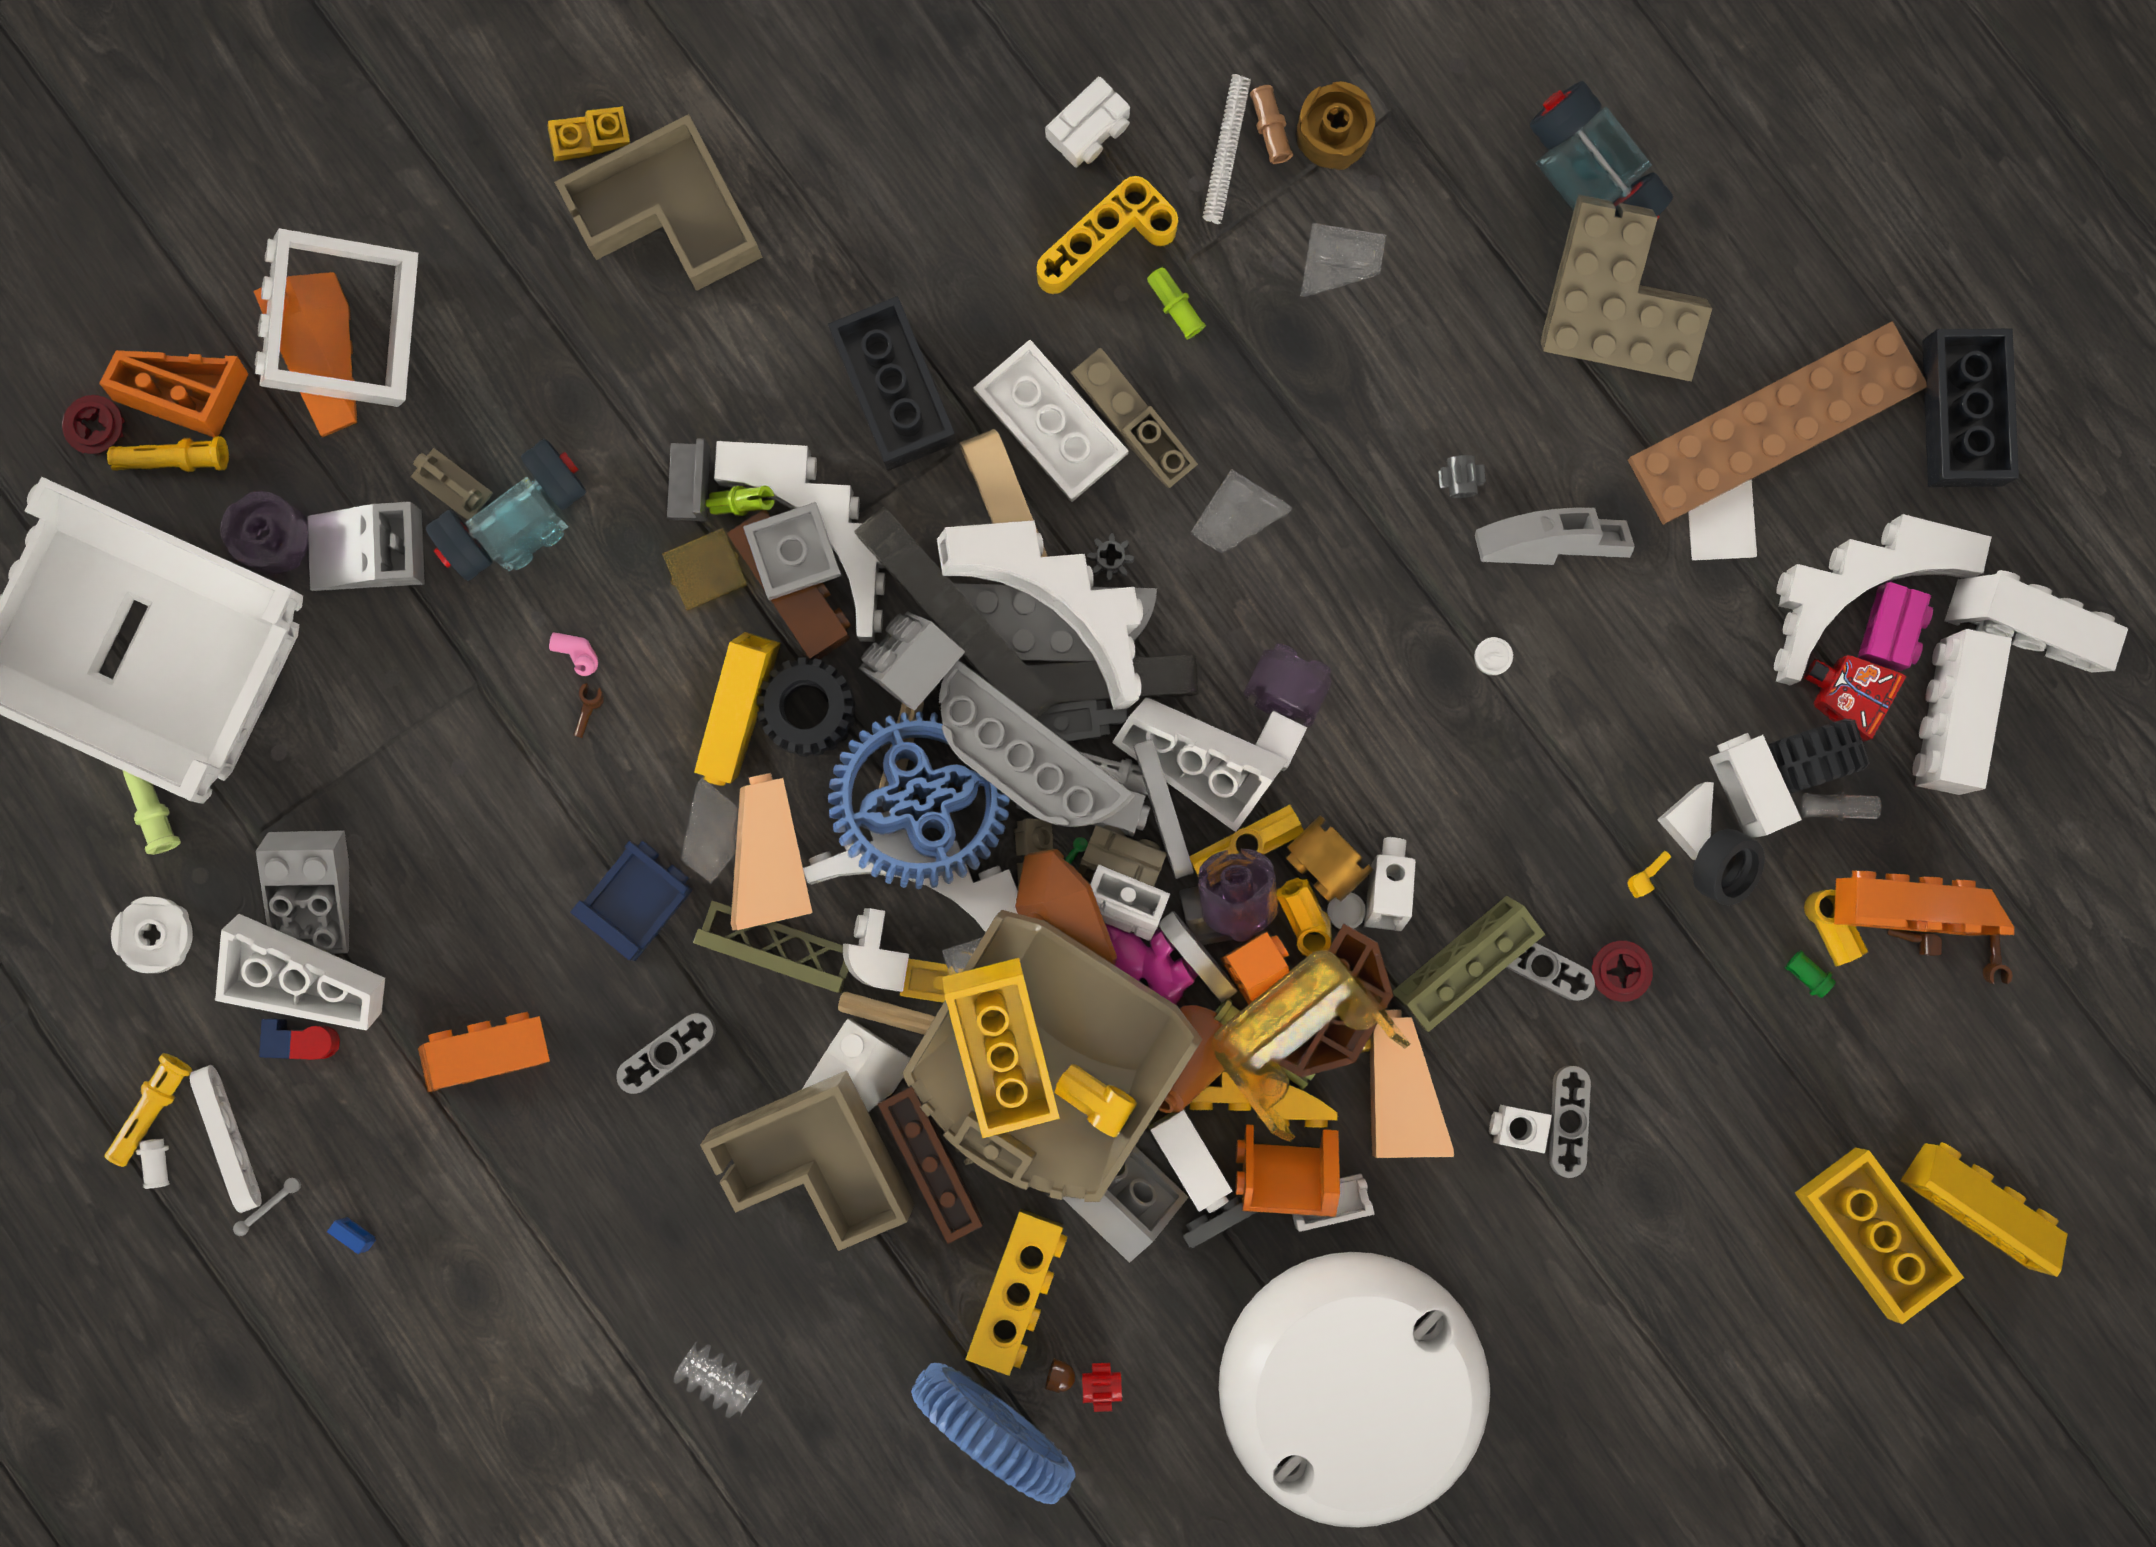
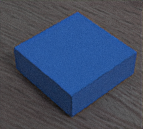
M348 1217L335 1220L327 1233L357 1254L369 1251L376 1241L375 1236Z

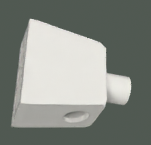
M1395 837L1384 838L1382 855H1377L1371 864L1374 870L1369 874L1364 927L1402 931L1412 917L1416 862L1415 859L1405 858L1406 840ZM1387 876L1393 877L1395 881L1390 880Z

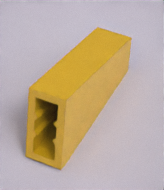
M744 632L729 642L694 773L704 775L703 779L706 782L724 786L726 783L731 784L739 776L758 717L759 706L757 705V696H761L762 689L760 687L763 681L767 682L771 677L769 673L774 668L781 645L780 642L748 632Z

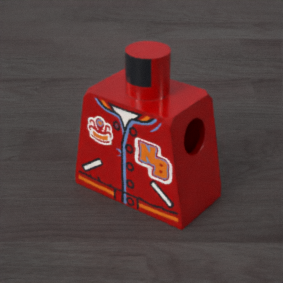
M1850 655L1839 658L1833 668L1815 659L1804 676V679L1821 688L1814 701V706L1833 722L1843 719L1855 720L1863 742L1873 739L1906 678L1902 673Z

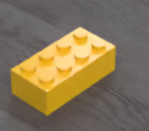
M1015 958L942 977L944 995L982 1138L1060 1119L1020 959Z
M1854 1148L1795 1192L1801 1203L1887 1319L1900 1324L1905 1323L1964 1278L1869 1150Z

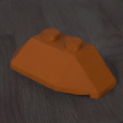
M1058 849L1029 853L1024 856L1015 904L1017 913L1048 922L1115 966L1117 955L1091 885L1072 865L1064 860V855Z

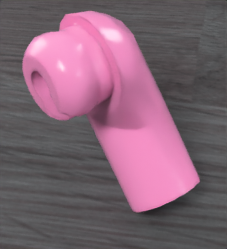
M552 633L549 644L550 651L569 654L577 674L588 676L597 670L598 657L587 639L561 633Z

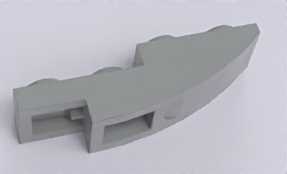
M1561 508L1531 512L1494 522L1477 529L1475 532L1481 562L1554 565L1558 554L1630 558L1635 547L1627 520L1598 519L1595 508Z

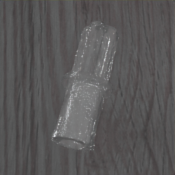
M1839 791L1837 795L1804 793L1802 797L1803 818L1833 817L1837 818V821H1843L1844 818L1877 819L1880 817L1882 803L1878 796L1845 795L1843 791Z

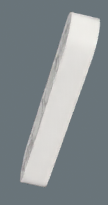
M212 1065L195 1070L190 1073L191 1087L232 1204L240 1213L259 1207L262 1202L260 1189L222 1080Z

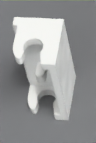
M1362 1174L1340 1178V1197L1336 1217L1292 1214L1295 1228L1301 1232L1374 1215L1373 1206L1367 1194L1368 1186Z

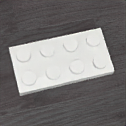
M1031 340L1027 341L973 387L974 392L1071 502L1128 455L1129 451Z

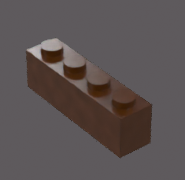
M766 510L760 511L727 533L762 587L763 584L743 526L769 518L770 515ZM823 582L771 600L811 661L814 658L820 660L851 639L846 632L851 627V624L840 608L832 611L825 600L831 594Z
M911 1086L878 1103V1106L947 1244L982 1227L984 1221L931 1116L927 1117L920 1108L922 1102Z

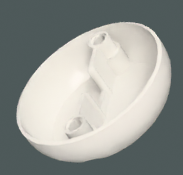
M1344 1252L1316 1257L1293 1266L1272 1279L1257 1292L1243 1309L1225 1345L1220 1366L1219 1398L1226 1433L1236 1456L1246 1472L1269 1496L1294 1513L1313 1521L1339 1527L1359 1528L1378 1526L1403 1519L1436 1501L1452 1487L1466 1470L1484 1434L1489 1413L1490 1382L1484 1350L1476 1330L1463 1308L1446 1289L1414 1266L1392 1257L1374 1253ZM1426 1312H1430L1417 1327H1414L1416 1321ZM1293 1455L1283 1466L1277 1467L1282 1459Z

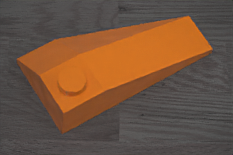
M334 272L286 277L280 352L291 372L355 381L352 377L351 354H353V347L349 331V320H351L350 306ZM261 287L253 292L262 313L266 314L268 300L261 299ZM300 392L322 437L357 423L355 400Z

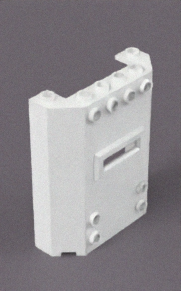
M41 477L39 483L31 488L27 496L28 505L25 509V512L40 519L37 525L29 530L25 539L26 547L20 559L11 566L8 574L9 582L3 594H0V715L189 801L204 804L212 795L211 784L217 778L225 781L233 772L298 637L300 624L293 622V615L295 610L298 611L302 607L303 595ZM134 600L147 605L148 608L114 678L111 679L99 672Z

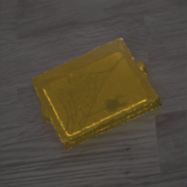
M723 528L662 553L672 576L670 583L672 586L677 587L687 611L747 586L737 561L739 555L733 552Z

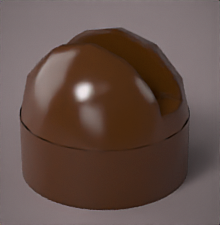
M1053 1359L1047 1375L1045 1389L1056 1393L1065 1392L1073 1386L1075 1372L1068 1363Z

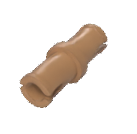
M1263 85L1250 92V97L1258 117L1256 127L1258 133L1264 137L1270 163L1279 164L1291 159L1293 152L1290 149L1284 129L1287 124L1284 115L1279 113L1273 93L1274 89L1271 85Z

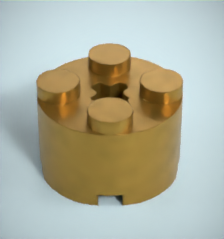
M1340 81L1323 87L1320 86L1307 96L1297 124V145L1311 162L1324 168L1344 170L1362 157L1369 145L1375 127V113L1367 94L1351 83ZM1335 122L1341 125V127H1338L1337 129L1333 128L1332 126Z
M1320 815L1287 847L1292 852L1287 857V860L1301 874L1309 871L1318 880L1313 886L1325 899L1330 902L1336 897L1341 902L1374 869L1369 864L1362 869L1358 864L1362 856L1333 827L1325 831L1321 825L1326 820Z

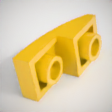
M623 106L588 110L584 117L548 121L547 127L554 161L595 155L630 144Z

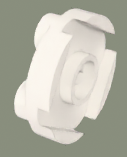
M142 897L131 902V905L117 915L111 930V942L116 954L121 956L129 968L141 973H161L184 962L193 938L192 925L186 909L166 898ZM152 924H155L157 931L161 932V937L156 940L155 945L150 946V940L145 939L143 934L144 931L151 930Z

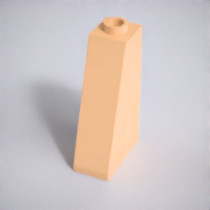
M771 773L750 777V785L740 788L731 911L732 930H741L813 913L783 778L773 780Z
M1385 1010L1370 1036L1372 1156L1376 1158L1454 1157L1452 1142L1412 1017H1402V1010Z

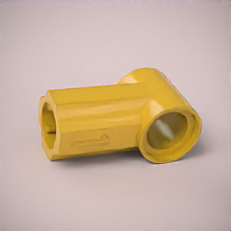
M1295 878L1286 881L1281 888L1277 889L1276 895L1297 937L1298 950L1310 958H1319L1326 955L1332 944L1330 917L1322 911L1307 879ZM1310 932H1318V933H1320V934L1312 935V934H1309V933H1310Z
M1835 890L1817 891L1807 897L1804 905L1805 914L1810 921L1815 923L1835 966L1851 962L1868 953L1856 926L1834 924ZM1824 897L1830 899L1833 904V912L1828 918L1821 913L1819 908L1820 902Z
M1071 1064L1062 1074L1054 1091L1059 1097L1086 1114L1088 1122L1112 1137L1118 1136L1137 1105L1136 1100L1126 1092L1112 1085L1106 1086L1076 1064Z

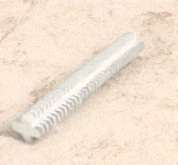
M1232 74V83H1230L1231 87H1229L1230 92H1228L1227 105H1225L1227 109L1224 110L1225 114L1223 116L1225 118L1222 119L1224 122L1221 124L1223 127H1221V136H1219L1220 140H1218L1219 144L1217 145L1219 149H1216L1217 153L1215 156L1217 158H1214L1216 162L1213 163L1214 167L1212 169L1214 171L1211 172L1213 175L1210 177L1212 180H1210V189H1208V198H1206L1207 202H1205L1206 206L1204 207L1206 211H1203L1204 215L1202 216L1206 221H1212L1215 224H1220L1218 220L1223 218L1224 212L1221 211H1224L1225 203L1222 202H1226L1225 198H1227L1228 194L1226 189H1229L1230 181L1228 180H1230L1232 174L1229 171L1233 169L1235 160L1233 158H1235L1236 154L1235 149H1237L1238 136H1240V127L1243 121L1247 94L1250 87L1249 83L1251 79L1238 74Z

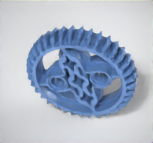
M920 711L916 712L915 721H909L907 713L903 712L900 715V723L897 724L894 718L889 715L885 721L886 728H883L881 724L875 721L872 723L873 735L866 730L860 731L859 738L862 743L856 740L849 742L848 748L852 753L841 752L840 761L844 765L834 766L833 773L839 778L831 779L829 787L836 792L828 795V803L837 805L829 810V816L833 819H840L833 824V830L837 833L845 832L839 838L840 845L847 846L853 843L848 850V856L854 858L862 854L863 856L859 861L861 869L872 863L874 865L871 872L873 877H877L881 870L887 872L886 883L891 884L894 875L900 876V886L903 888L907 886L909 878L916 879L915 886L917 889H921L925 878H929L931 887L935 888L938 886V876H943L944 881L947 884H951L953 882L952 871H955L961 878L966 877L967 868L965 863L970 868L976 870L980 865L977 856L982 859L989 858L991 852L987 846L997 847L999 839L994 834H1003L1005 825L1000 821L1007 820L1009 812L1002 807L1009 804L1010 798L1005 794H1001L1002 792L981 775L958 764L933 770L922 748L915 743L902 740L906 738H928L948 744L941 727L943 724L937 723L938 715L935 712L931 714L929 721H922L923 714ZM891 743L892 747L886 752L883 760V770L888 786L867 794L862 800L860 811L854 813L852 789L858 771L873 752ZM906 758L913 761L916 767L911 771H903L897 767L896 762ZM954 782L956 787L962 786L961 792L956 793L954 788H948L949 783ZM984 786L986 808L984 819L977 834L961 851L948 857L946 853L953 846L956 836L950 813L971 805L976 798L978 787ZM899 787L905 788L904 791L898 792ZM918 794L920 799H926L925 804L920 805L918 800L912 801L913 795ZM882 806L884 811H889V816L883 817L881 812L876 813L877 807ZM941 806L939 813L933 812L934 808ZM862 826L880 835L891 834L905 829L913 848L921 855L933 857L936 861L931 863H910L892 858L876 849L866 839L859 827ZM927 828H935L941 832L942 838L938 841H929L923 836L922 832Z
M931 1363L926 1370L921 1372L911 1390L914 1402L922 1410L923 1414L930 1419V1422L936 1425L939 1431L944 1433L950 1441L960 1447V1450H963L973 1460L980 1463L984 1469H988L996 1477H999L1008 1485L1013 1486L1019 1492H1023L1036 1501L1055 1504L1060 1497L1067 1493L1072 1481L1076 1477L1071 1462L1068 1461L1067 1457L1062 1454V1451L1053 1442L1045 1437V1434L1041 1433L1024 1416L1020 1415L1014 1408L995 1396L991 1391H988L980 1383L973 1381L970 1377L965 1376L952 1367H948L946 1364Z

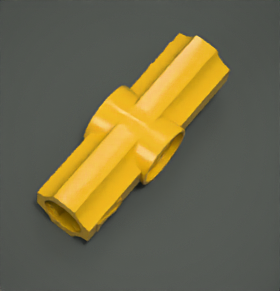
M1289 804L1189 857L1202 885L1205 886L1296 839L1304 830L1296 813ZM1242 835H1250L1257 841V850L1251 856H1243L1236 849V841Z

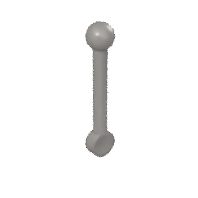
M297 1178L287 1179L282 1190L245 1221L235 1223L233 1226L234 1233L237 1236L246 1235L249 1226L287 1194L299 1191L301 1188L300 1180Z

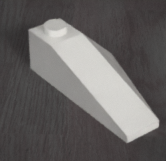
M847 1019L802 1089L847 1070L869 1112L895 1091L904 1077L902 1072L911 1058L854 1020Z

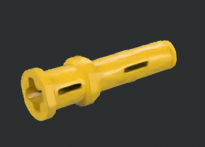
M221 436L214 437L212 441H193L191 438H183L177 444L111 446L107 452V460L113 471L180 467L181 470L186 472H193L196 468L215 467L216 470L221 471L227 468L229 451L225 439Z
M166 1053L160 1055L158 1068L151 1079L144 1081L141 1086L140 1092L142 1097L105 1153L104 1157L107 1160L121 1167L127 1165L139 1142L147 1134L160 1110L164 1106L172 1104L175 1099L173 1093L184 1076H189L193 1071L188 1064Z

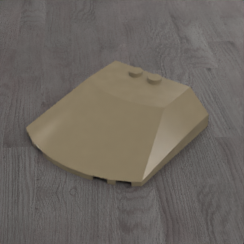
M1001 910L993 919L962 972L1019 958L1053 1093L1062 1074L1071 1064H1076L1106 1086H1115L1134 1098L1137 1105L1118 1136L1112 1137L1088 1122L1086 1114L1054 1093L1060 1119L982 1138L946 1000L902 1074L908 1087L912 1085L922 1102L920 1108L927 1117L931 1115L936 1123L945 1131L943 1136L981 1168L1019 1188L1027 1190L1030 1187L1050 1193L1049 1197L1062 1200L1063 1197L1084 1199V1202H1100L1203 1039L1177 1005L1044 920Z

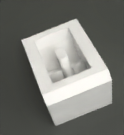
M1704 782L1696 785L1657 819L1692 860H1696L1699 850L1711 837L1714 782Z

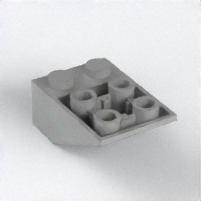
M413 503L370 504L308 516L311 591L425 584L422 510Z
M906 612L904 616L898 614L888 624L885 630L888 634L879 645L875 642L863 653L861 657L863 663L858 669L904 705L915 711L965 651L933 622Z
M345 831L268 832L256 850L267 926L330 954L348 953L349 859Z

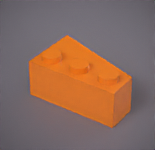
M116 350L99 384L115 402L214 438L219 436L245 383L248 372L238 356L205 358L201 354H189L188 357L166 356L165 353Z
M1267 932L1257 935L1220 958L1259 1023L1298 1000L1288 965L1283 959L1289 954L1277 935L1270 937Z
M523 1012L505 1017L507 1024L491 1027L490 1021H485L467 1026L468 1033L453 1036L452 1030H446L428 1035L430 1042L423 1043L418 1048L428 1093L440 1090L441 1088L465 1084L478 1079L550 1062L540 1016L530 1018L528 1012Z

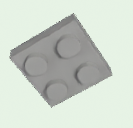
M816 502L743 526L768 600L841 576Z

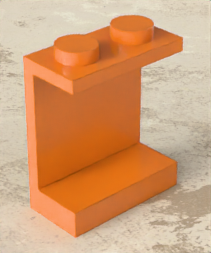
M1246 1125L1244 1140H1237L1236 1163H1243V1171H1237L1235 1194L1242 1195V1211L1336 1217L1340 1197L1338 1131L1323 1130L1320 1148L1254 1144V1125Z

